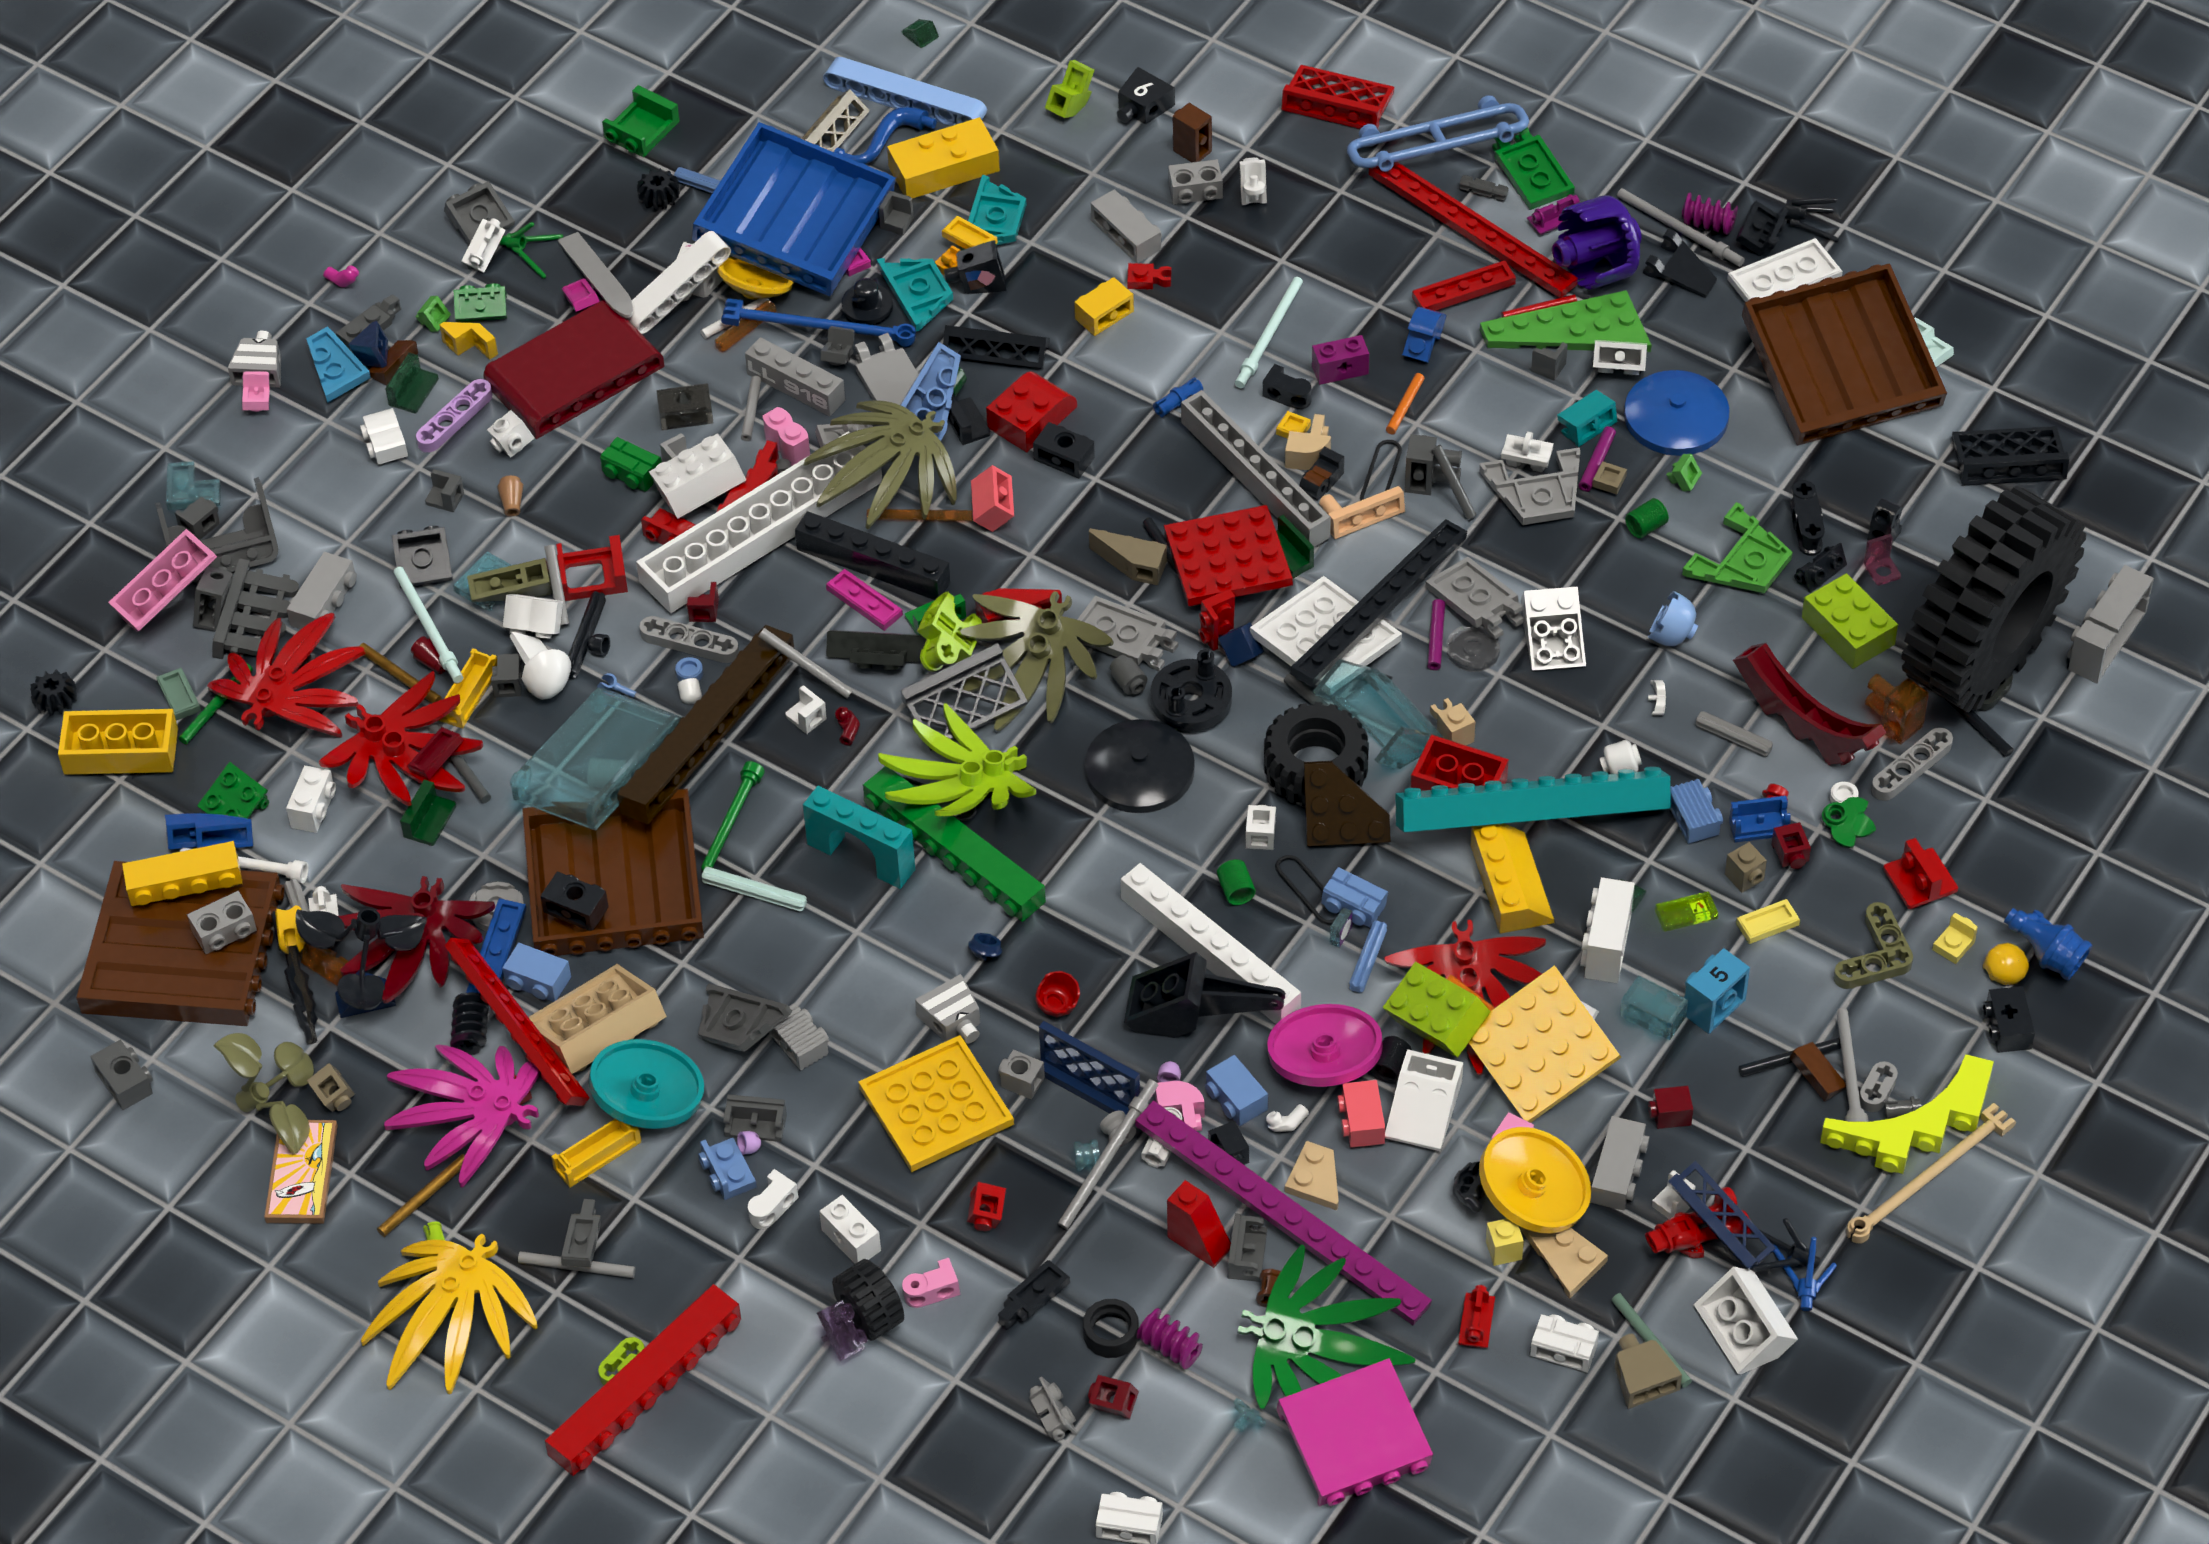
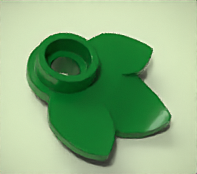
M1849 797L1842 803L1833 802L1823 809L1822 821L1828 828H1831L1832 838L1840 845L1853 848L1856 837H1866L1876 831L1873 821L1864 814L1868 806L1867 800L1859 797ZM1839 815L1841 818L1836 820L1832 819L1831 816Z

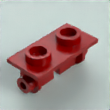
M1483 1285L1475 1286L1471 1293H1466L1458 1345L1488 1348L1495 1296H1489L1487 1288Z

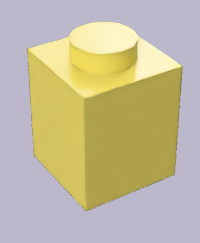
M1507 1218L1488 1222L1486 1244L1493 1265L1522 1260L1524 1240L1519 1226Z

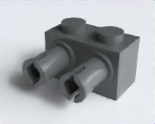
M1410 435L1406 455L1405 492L1431 496L1432 486L1436 481L1448 483L1432 451V448L1437 446V437ZM1443 449L1451 465L1458 467L1453 469L1460 481L1462 451Z

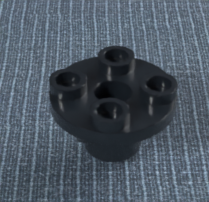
M869 278L858 280L842 297V311L849 320L855 323L874 325L884 320L893 311V301L890 292Z

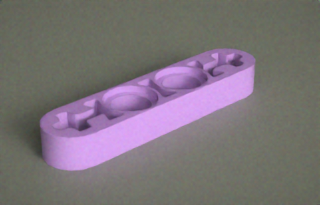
M477 379L466 386L416 433L418 448L423 452H433L442 446L492 399L490 383L484 379ZM460 405L470 406L465 411H459L456 409ZM445 420L452 421V424L447 427L439 425Z

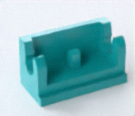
M1598 390L1591 392L1557 414L1558 421L1567 427L1561 430L1562 434L1573 441L1578 447L1603 432L1605 427H1610L1618 422L1616 402Z

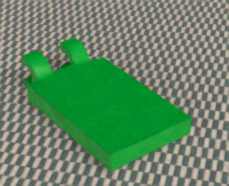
M1527 127L1523 131L1518 132V135L1514 137L1515 144L1510 145L1509 142H1502L1499 137L1494 138L1496 141L1492 145L1495 151L1494 157L1529 210L1562 199L1569 194H1574V185L1540 135L1532 137Z

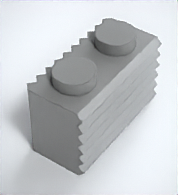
M793 1003L789 1006L792 1013L768 1033L799 1070H803L805 1067L817 1062L818 1059H822L823 1056H827L829 1037L822 1027L817 1028L813 1024V1019L807 1009L801 1010L797 1003Z

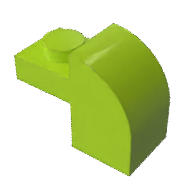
M1070 60L1062 84L1052 85L1045 109L1063 118L1075 116L1090 98L1092 91L1088 90L1094 69L1076 60Z

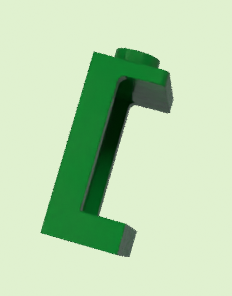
M637 85L632 90L633 102L614 121L605 118L602 121L605 139L644 158L680 120L678 104Z

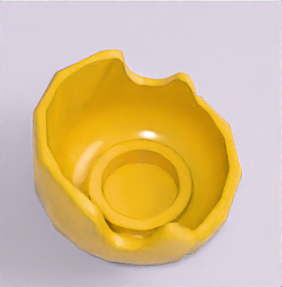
M2011 943L1996 945L1989 950L1983 963V969L1987 970L1990 980L2003 985L2017 984L2025 978L2029 968L2025 953L2017 945Z

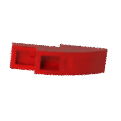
M767 440L763 450L760 449L757 453L753 469L750 468L745 477L746 481L727 491L726 499L723 504L718 506L717 512L778 475V467L775 464L779 460L777 442Z

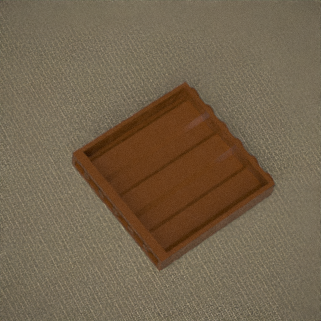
M1890 263L1882 266L1879 264L1873 265L1867 270L1859 272L1851 271L1837 278H1825L1811 285L1802 284L1796 289L1789 291L1780 290L1770 296L1763 298L1754 297L1745 302L1741 316L1797 446L1943 406L1947 391Z
M688 789L677 790L649 824L620 814L617 797L522 808L532 933L535 949L554 956L579 955L585 952L609 951L611 949L627 947L636 948L651 944L662 945L668 942L693 941L704 938ZM557 871L565 875H573L580 881L590 885H598L606 891L609 908L594 930L588 931L543 912L540 896Z
M114 861L76 997L81 1014L248 1026L250 1015L254 1016L256 1011V992H260L262 987L261 971L267 967V947H271L273 943V921L271 914L276 909H279L278 903L283 901L285 887L280 883L278 873L240 870L243 884L179 896L174 899L150 902L146 905L131 906L122 863L127 862ZM239 891L253 914L257 931L245 938L233 941L219 950L205 954L191 931L187 914Z

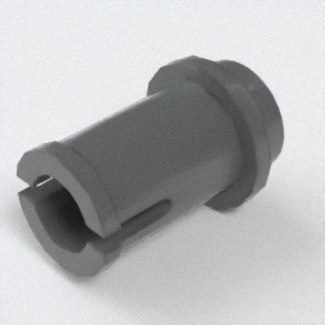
M1910 1096L1908 1100L1885 1101L1886 1119L1895 1118L1917 1110L1921 1107L1920 1098L1914 1099V1096Z

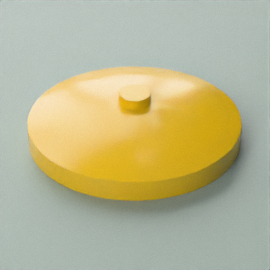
M1530 1127L1510 1128L1497 1134L1489 1142L1481 1155L1479 1175L1483 1189L1494 1207L1516 1225L1539 1233H1557L1575 1225L1586 1212L1591 1199V1183L1588 1173L1575 1152L1557 1137Z

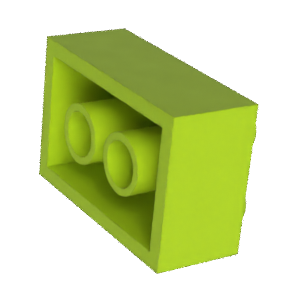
M1847 573L1804 597L1802 619L1852 669L1895 645L1898 624Z
M1416 961L1382 1007L1397 1023L1457 1058L1491 1012L1476 995Z

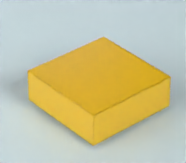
M1287 411L1276 428V435L1288 439L1289 431L1306 433L1311 426V419Z

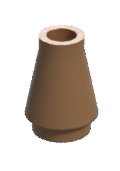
M517 476L502 477L497 489L504 507V513L511 517L520 514L523 483L520 482V478Z

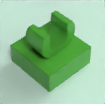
M436 295L429 297L415 317L421 325H426L430 332H438L440 324L446 322L451 314Z
M1683 454L1678 462L1673 463L1674 469L1672 472H1668L1666 475L1671 483H1678L1682 491H1691L1702 472L1692 454Z

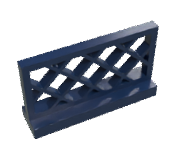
M1043 1021L1039 1026L1040 1061L1044 1062L1045 1078L1109 1114L1120 1110L1127 1115L1130 1110L1129 1104L1135 1096L1138 1097L1140 1094V1073Z

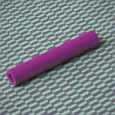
M1607 426L1603 429L1578 486L1581 490L1586 492L1591 490L1593 479L1616 435L1614 428Z
M1436 599L1432 602L1427 665L1430 670H1439L1441 668L1445 601L1441 599Z

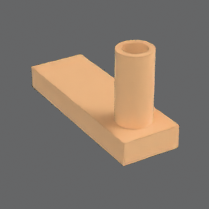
M1399 486L1343 508L1330 494L1324 495L1319 501L1321 508L1331 517L1330 534L1334 539L1405 512L1404 492Z

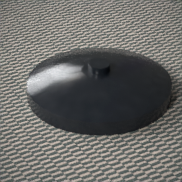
M1128 720L1108 727L1091 742L1085 757L1086 780L1095 796L1112 808L1130 813L1154 812L1174 804L1188 791L1195 772L1194 754L1185 737L1174 728L1153 720Z

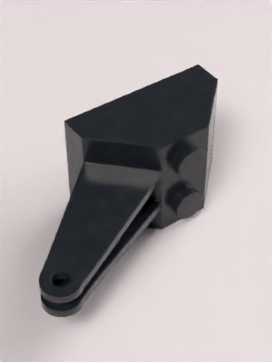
M1197 952L1132 976L1124 1023L1135 1032L1176 1038L1196 1030L1198 1017L1281 1010L1284 1007L1286 993L1277 987L1205 974L1207 960Z

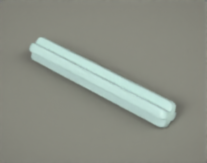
M705 867L702 873V882L790 909L803 911L807 903L806 896L711 867Z

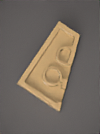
M1521 1227L1522 1233L1537 1254L1542 1256L1548 1264L1551 1274L1560 1281L1569 1299L1608 1260L1606 1253L1572 1228L1557 1233H1539Z

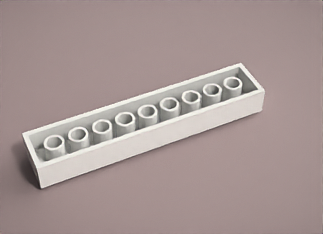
M861 445L806 466L803 465L806 459L804 458L636 561L639 582L671 614L687 604L688 597H698L710 590L711 582H717L718 585L795 537V528L807 511L826 518L879 485L882 481L881 468L843 494L821 507H817L816 504L819 497L834 476L847 462L866 447Z

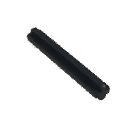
M594 591L591 594L568 656L571 661V672L569 675L571 679L577 678L588 650V640L594 634L606 602L603 592Z

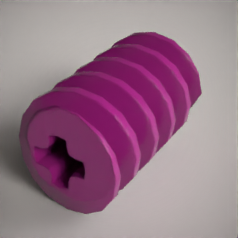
M1688 193L1682 209V219L1684 218V223L1688 226L1694 221L1696 228L1703 224L1704 229L1709 230L1713 226L1714 231L1717 233L1723 228L1724 234L1728 235L1735 225L1738 205L1734 210H1731V204L1727 202L1725 207L1721 208V200L1718 199L1715 205L1712 206L1710 197L1707 198L1705 203H1702L1701 195H1698L1695 201H1692V195Z
M1156 1308L1140 1325L1136 1335L1137 1339L1141 1338L1144 1344H1151V1348L1155 1351L1160 1350L1163 1356L1170 1357V1360L1174 1363L1180 1362V1366L1183 1369H1188L1201 1354L1203 1344L1198 1343L1200 1334L1195 1332L1189 1338L1190 1328L1188 1326L1178 1331L1181 1322L1176 1320L1169 1325L1171 1316L1166 1314L1159 1319L1162 1310Z

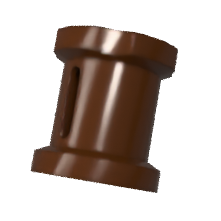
M1275 1269L1261 1271L1259 1277L1262 1282L1261 1289L1256 1296V1301L1261 1306L1267 1307L1272 1288L1281 1271Z

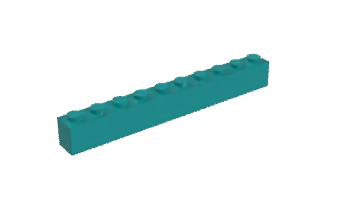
M1646 767L1642 772H1635L1632 769L1618 770V774L1597 771L1592 772L1591 776L1582 777L1580 774H1567L1562 779H1555L1552 776H1541L1538 778V781L1517 778L1513 779L1512 783L1502 784L1500 781H1487L1482 786H1475L1472 783H1461L1458 785V788L1437 785L1432 786L1431 790L1421 791L1420 788H1406L1403 793H1395L1396 826L1403 832L1670 809V775L1659 767Z

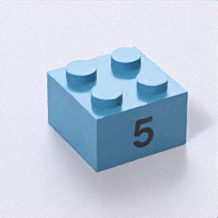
M1724 948L1716 956L1714 954L1706 960L1704 966L1698 972H1692L1685 982L1686 991L1683 998V1015L1710 1034L1746 1000L1750 967Z

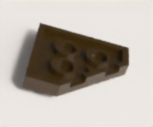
M1332 761L1304 762L1307 846L1391 842L1390 814L1372 799L1367 792L1351 780Z

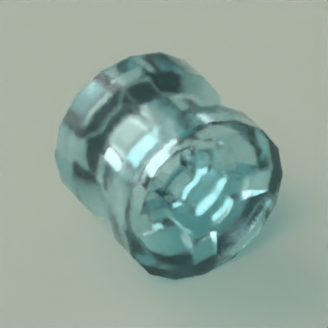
M1091 1139L1088 1143L1083 1144L1080 1141L1073 1142L1077 1171L1083 1170L1086 1166L1094 1167L1100 1157L1097 1139Z

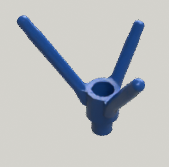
M1811 1237L1806 1278L1798 1279L1790 1266L1783 1267L1798 1292V1298L1801 1299L1800 1309L1803 1311L1812 1310V1303L1816 1299V1294L1837 1267L1835 1263H1832L1818 1280L1813 1279L1816 1237ZM1774 1245L1776 1249L1773 1252L1779 1261L1785 1260L1781 1251Z

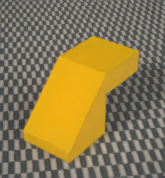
M443 322L440 324L443 343L456 355L459 356L473 346L478 348L489 359L498 355L495 337L480 323Z

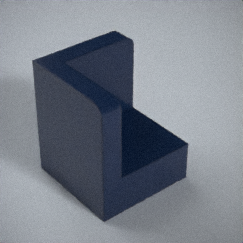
M1251 622L1233 629L1218 638L1232 666L1241 664L1264 652L1261 643L1255 640L1250 632Z

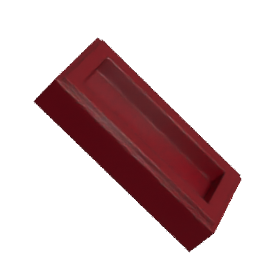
M441 727L407 767L412 773L430 779L464 740L460 734Z

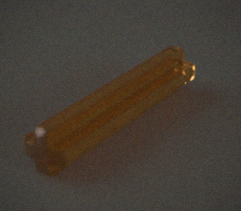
M766 300L754 310L776 313V306L770 300ZM741 319L739 326L733 325L715 339L716 348L721 352L726 351L764 321Z

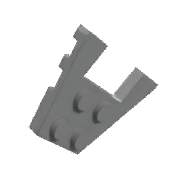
M1580 448L1556 451V460L1560 472L1509 480L1503 460L1480 463L1479 471L1522 525L1574 517Z

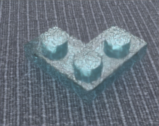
M194 461L168 463L166 490L168 510L185 509L201 496L206 500L210 499L216 506H220L221 484L219 479L195 481Z

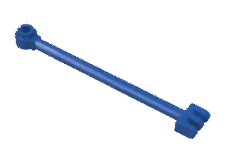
M737 299L726 300L721 318L723 324L739 326L740 319L742 318L826 330L830 326L853 329L856 334L872 336L888 333L892 340L902 347L911 346L916 338V330L910 324H901L890 328L744 309L743 300Z

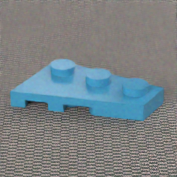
M328 326L306 338L327 403L371 378L369 370Z

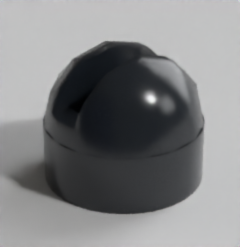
M606 634L593 635L588 640L589 650L593 654L606 656L610 649V637Z

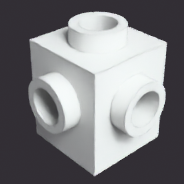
M512 410L496 420L487 429L493 438L490 440L493 447L499 453L504 451L510 458L520 452L524 446L534 439V436L524 422Z

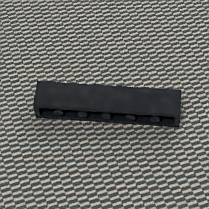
M809 511L805 513L795 528L797 550L935 600L946 591L951 583L949 562Z

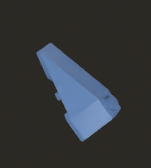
M938 342L900 405L913 412L921 421L925 419L928 412L935 411L936 415L933 422L945 421L942 431L934 433L941 441L947 431L949 410L951 409V399L961 355Z

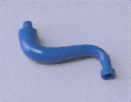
M912 107L898 108L889 112L882 119L868 149L863 154H847L844 149L839 147L835 149L834 153L841 154L844 157L866 165L878 157L891 134L899 126L908 125L920 130L926 126L934 129L937 120L929 117V113L926 110Z

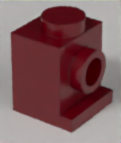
M1798 822L1773 828L1771 845L1773 849L1775 848L1782 867L1790 866L1793 869L1803 867L1810 859L1811 847L1801 823Z
M1098 1375L1096 1382L1092 1383L1089 1389V1404L1096 1410L1130 1419L1139 1391L1129 1382ZM1115 1395L1113 1403H1111L1110 1398Z

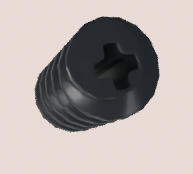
M475 992L461 993L455 997L452 1012L453 1020L451 1022L450 1046L462 1050L469 1055L479 1053L481 1046L487 1042L488 1004L481 999V993Z

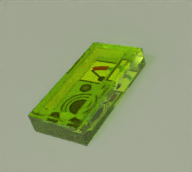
M1709 891L1659 903L1655 907L1664 932L1718 919V911Z

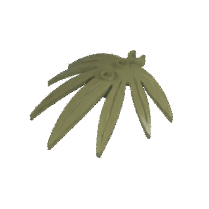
M877 400L859 402L856 405L857 409L872 412L840 416L832 419L830 426L843 424L884 426L869 427L843 435L816 450L805 459L803 464L806 466L878 440L860 451L842 467L827 485L816 504L817 507H821L891 461L893 464L883 477L873 499L866 522V529H870L898 492L915 455L919 456L918 488L923 519L927 518L934 488L933 461L952 505H955L957 499L956 480L950 457L942 442L934 434L942 431L945 421L933 422L936 415L935 411L928 412L925 419L921 421L913 412L896 403Z
M1056 591L1050 596L1052 604L1050 609H1041L1034 605L1009 598L973 594V599L985 609L1004 617L1019 620L988 622L960 630L963 637L984 641L1002 640L1024 634L1023 637L1002 651L1010 669L1027 652L1014 677L1028 702L1037 690L1048 662L1051 660L1046 693L1047 719L1049 723L1054 722L1064 696L1066 683L1064 649L1068 648L1077 667L1086 676L1095 680L1097 678L1095 664L1089 652L1078 638L1095 647H1109L1114 643L1110 636L1097 627L1080 620L1062 616L1071 607L1072 599L1067 595L1063 603H1057L1059 594ZM1001 665L991 669L988 678L998 680L1005 675ZM970 679L966 681L963 690L969 692L980 690L982 681ZM1007 690L1003 702L1011 704L1019 700L1016 692ZM1026 705L996 719L994 729L996 731L1002 730Z

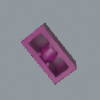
M1362 335L1312 345V368L1319 385L1369 374V351Z

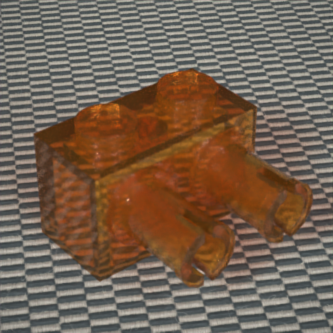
M1875 674L1868 682L1867 688L1873 690V692L1866 698L1865 705L1882 716L1881 725L1886 731L1885 735L1901 745L1923 727L1929 693L1910 678L1894 687L1882 678L1881 675Z

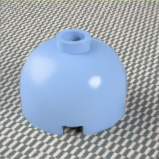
M1673 591L1667 598L1671 601L1669 606L1662 605L1649 632L1651 634L1648 635L1649 639L1664 646H1676L1681 644L1685 638L1692 639L1698 628V625L1694 623L1696 619L1694 605L1686 597Z

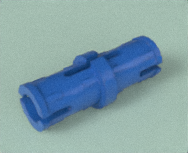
M1193 377L1182 386L1174 387L1167 396L1153 403L1154 411L1157 415L1160 414V417H1164L1173 409L1181 407L1183 400L1203 390L1201 382L1196 377Z

